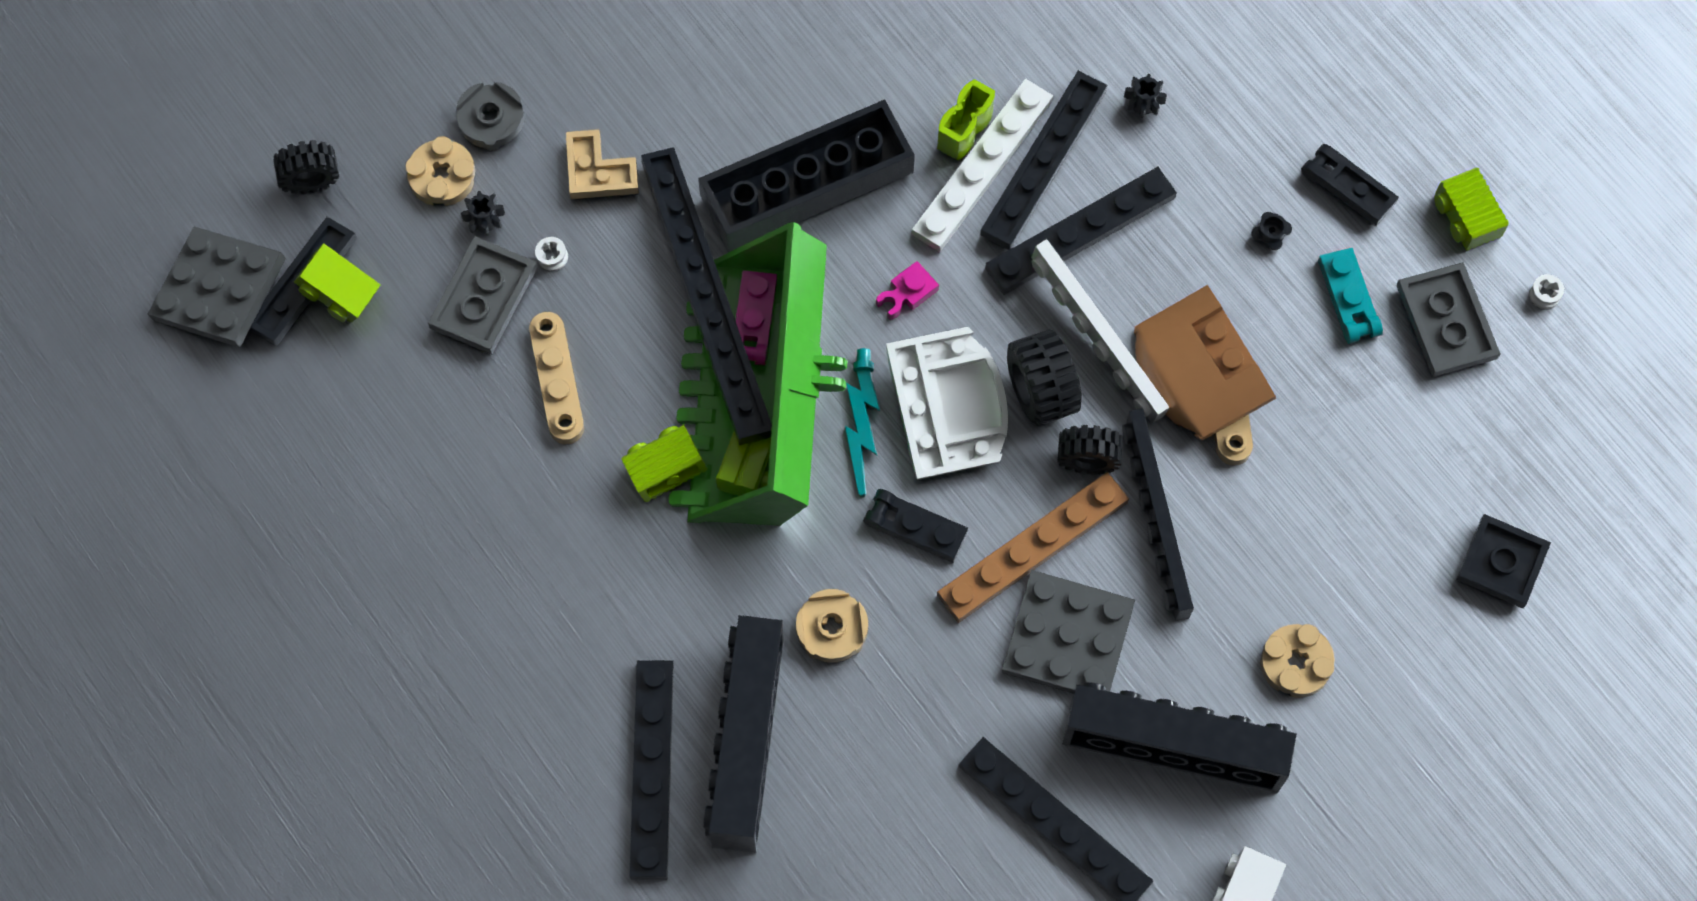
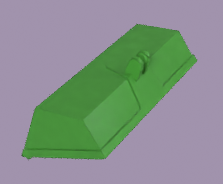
M795 222L788 223L714 259L735 321L742 271L777 274L766 365H755V361H750L772 423L767 486L740 496L720 491L717 488L716 477L734 429L698 326L686 327L684 330V340L686 342L703 343L702 353H686L682 356V368L700 370V380L681 381L679 384V394L687 397H698L697 408H679L676 419L680 424H696L695 435L690 436L707 467V471L702 472L693 479H689L691 480L690 491H672L669 495V504L672 507L688 508L687 522L689 523L707 521L781 526L808 506L816 398H819V391L839 392L846 389V381L843 378L820 376V371H844L847 368L848 361L838 356L822 355L820 335L827 245L801 230V226ZM688 301L686 305V313L690 316H694L692 307L690 305V302ZM754 341L744 342V346L756 347L757 342Z

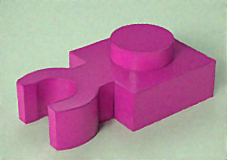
M916 261L891 280L890 286L893 291L880 293L876 298V305L879 308L886 302L894 304V307L887 313V318L893 320L900 315L903 305L907 304L913 311L939 291V284Z

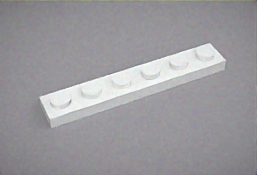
M1025 78L913 227L912 235L938 252L942 251L1053 101V95Z
M1046 239L1035 246L1031 258L1033 259L1032 265L1036 273L1041 278L1046 277L1050 282L1055 299L1060 305H1066L1073 314L1072 320L1076 328L1083 334L1087 333L1090 337L1095 354L1101 361H1107L1114 370L1113 377L1116 383L1123 390L1127 388L1135 399L1133 404L1136 410L1143 409L1145 418L1148 417L1152 424L1164 417L1169 409L1168 404L1049 241Z

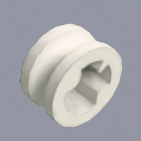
M546 237L535 248L536 258L540 266L545 270L557 271L567 263L568 252L563 241L559 238ZM552 248H556L558 257L554 259L551 256V260H547L544 252L547 249L552 252Z
M1541 275L1535 280L1530 289V300L1540 309H1551L1558 304L1563 296L1564 286L1561 280L1554 275ZM1542 287L1546 290L1552 289L1554 291L1552 296L1550 297L1548 294L1542 295L1540 293Z

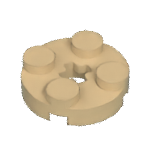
M437 137L434 141L421 145L413 152L406 163L410 188L414 195L426 204L444 203V206L456 204L463 200L473 188L475 177L473 158L464 146L451 141L448 137ZM447 167L448 176L446 178L442 176L433 177L435 169Z
M826 589L816 592L809 597V600L803 605L802 609L800 608L797 614L796 633L798 640L808 656L813 659H819L824 662L847 660L861 651L863 643L867 638L868 617L866 610L860 602L858 603L849 596V593L843 590ZM830 617L835 618L836 623H842L843 625L842 628L837 629L836 634H829L828 630H823L822 625H826Z
M1291 624L1277 629L1266 641L1261 654L1260 666L1265 680L1272 688L1290 694L1291 697L1303 698L1319 692L1334 672L1335 657L1329 641L1315 626L1310 624ZM1297 652L1306 658V661L1303 663V669H1299L1297 665L1289 664L1288 660L1292 658V653Z

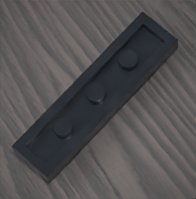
M326 217L266 296L249 330L277 346L311 301L299 292L300 286L294 283L295 279L323 243L344 257L357 239L355 232Z

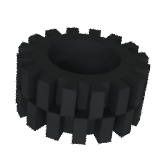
M310 140L309 144H305V141H300L297 146H294L292 143L287 145L288 149L281 148L278 150L279 153H275L273 163L277 184L284 192L290 191L291 194H297L298 191H301L302 194H308L310 190H313L314 193L320 192L319 188L327 189L330 187L329 184L334 185L337 182L336 179H339L335 150L333 146L327 145L326 142L321 141L317 144V141Z
M1081 425V428L1077 426H1071L1070 429L1065 428L1059 433L1057 463L1061 467L1065 466L1067 470L1075 469L1077 473L1087 471V474H1093V472L1105 474V471L1109 473L1114 472V469L1118 470L1122 463L1123 436L1119 435L1117 431L1111 432L1110 428L1100 429V426L1095 425L1093 428H1088V425Z

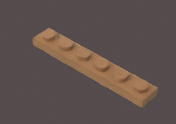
M1106 472L937 591L938 598L955 620L960 623L1025 577L1031 570H1035L1128 504L1129 498L1111 475Z

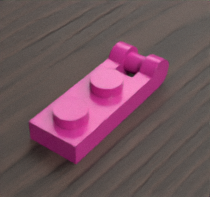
M743 270L736 324L743 344L745 341L757 342L756 347L744 346L749 361H755V365L765 366L777 286V274Z

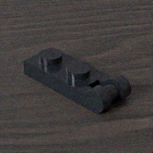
M1322 144L1315 152L1316 157L1313 160H1308L1301 168L1302 174L1308 180L1319 183L1375 226L1380 223L1399 199V196L1327 144ZM1326 165H1331L1334 168L1331 173L1324 169Z
M877 490L873 498L875 504L872 510L867 511L863 519L866 525L954 563L968 533V527L900 499L887 490ZM888 509L897 513L894 521L884 517Z

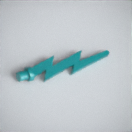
M860 348L857 349V361L853 363V371L858 375L861 391L846 383L857 432L847 426L845 428L858 493L864 497L867 492L862 447L877 455L866 404L880 411L871 374L874 371V363L871 361V350Z

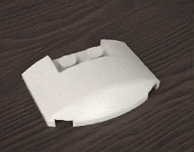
M969 327L886 344L891 378L894 383L908 443V452L917 480L995 464L1001 460L1002 454L1000 452L1008 430L1005 390L1000 373L991 354L986 347L983 348L971 336L974 332Z

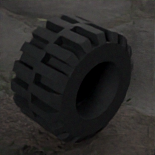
M1048 329L1008 344L1007 364L1014 391L1023 411L1036 426H1041L1080 411L1082 393L1077 370L1067 346L1054 330Z

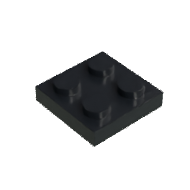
M1483 514L1456 580L1520 608H1524L1527 605L1551 542Z

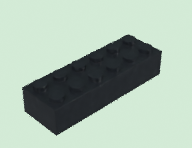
M884 99L698 178L700 197L727 251L730 252L788 223H798L914 173L915 154Z
M738 615L737 627L730 626L728 648H730L729 658L733 659L732 662H725L723 683H725L724 693H728V696L720 698L718 712L720 728H723V733H716L713 749L715 764H718V770L711 769L708 791H710V800H713V806L706 805L703 822L705 836L710 837L712 848L756 853L784 642L783 620Z
M1086 682L1083 686L1076 685L1070 704L1062 745L1275 793L1280 791L1290 775L1297 733L1289 732L1288 728L1284 725L1267 723L1266 726L1251 723V719L1240 715H1230L1229 718L1214 715L1215 712L1204 707H1193V710L1178 707L1177 702L1169 699H1157L1156 702L1142 699V695L1133 691L1124 690L1120 691V694L1105 691L1106 688L1103 685Z

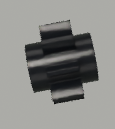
M1150 74L1140 79L1134 76L1131 87L1125 88L1124 98L1130 99L1127 110H1134L1140 115V118L1150 113L1158 115L1159 104H1165L1167 94L1161 92L1164 82H1157L1154 78H1151Z
M478 191L477 195L471 200L465 198L464 201L468 210L461 212L463 222H469L468 226L471 233L478 230L488 236L489 231L495 227L501 229L502 225L498 217L505 215L503 205H497L496 194L493 193L489 197Z

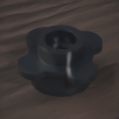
M1265 212L1261 216L1260 224L1252 229L1251 235L1254 240H1261L1267 243L1271 250H1278L1283 245L1282 240L1284 237L1291 234L1292 226L1282 216L1272 212ZM1269 229H1274L1275 233H1270Z

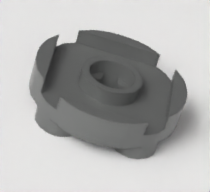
M494 82L495 85L484 86L483 83L471 86L461 95L456 108V118L463 137L470 143L484 147L488 151L498 150L502 145L511 142L520 133L525 123L524 111L519 95L511 87L498 82ZM485 110L488 112L497 110V118L489 121L484 120L483 112Z

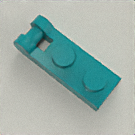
M1353 247L1320 255L1318 263L1346 342L1348 344L1360 340V337L1367 335L1371 338L1382 336V323L1379 316L1376 315ZM1362 317L1364 322L1356 324L1353 318Z

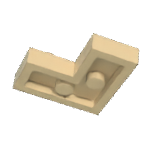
M600 129L566 132L569 193L571 199L639 194L636 157L602 160Z

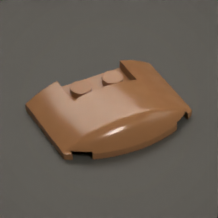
M1208 285L1135 326V354L1137 363L1168 404L1169 409L1165 415L1178 427L1182 426L1196 432L1194 435L1196 438L1203 441L1276 399L1258 364L1254 361Z

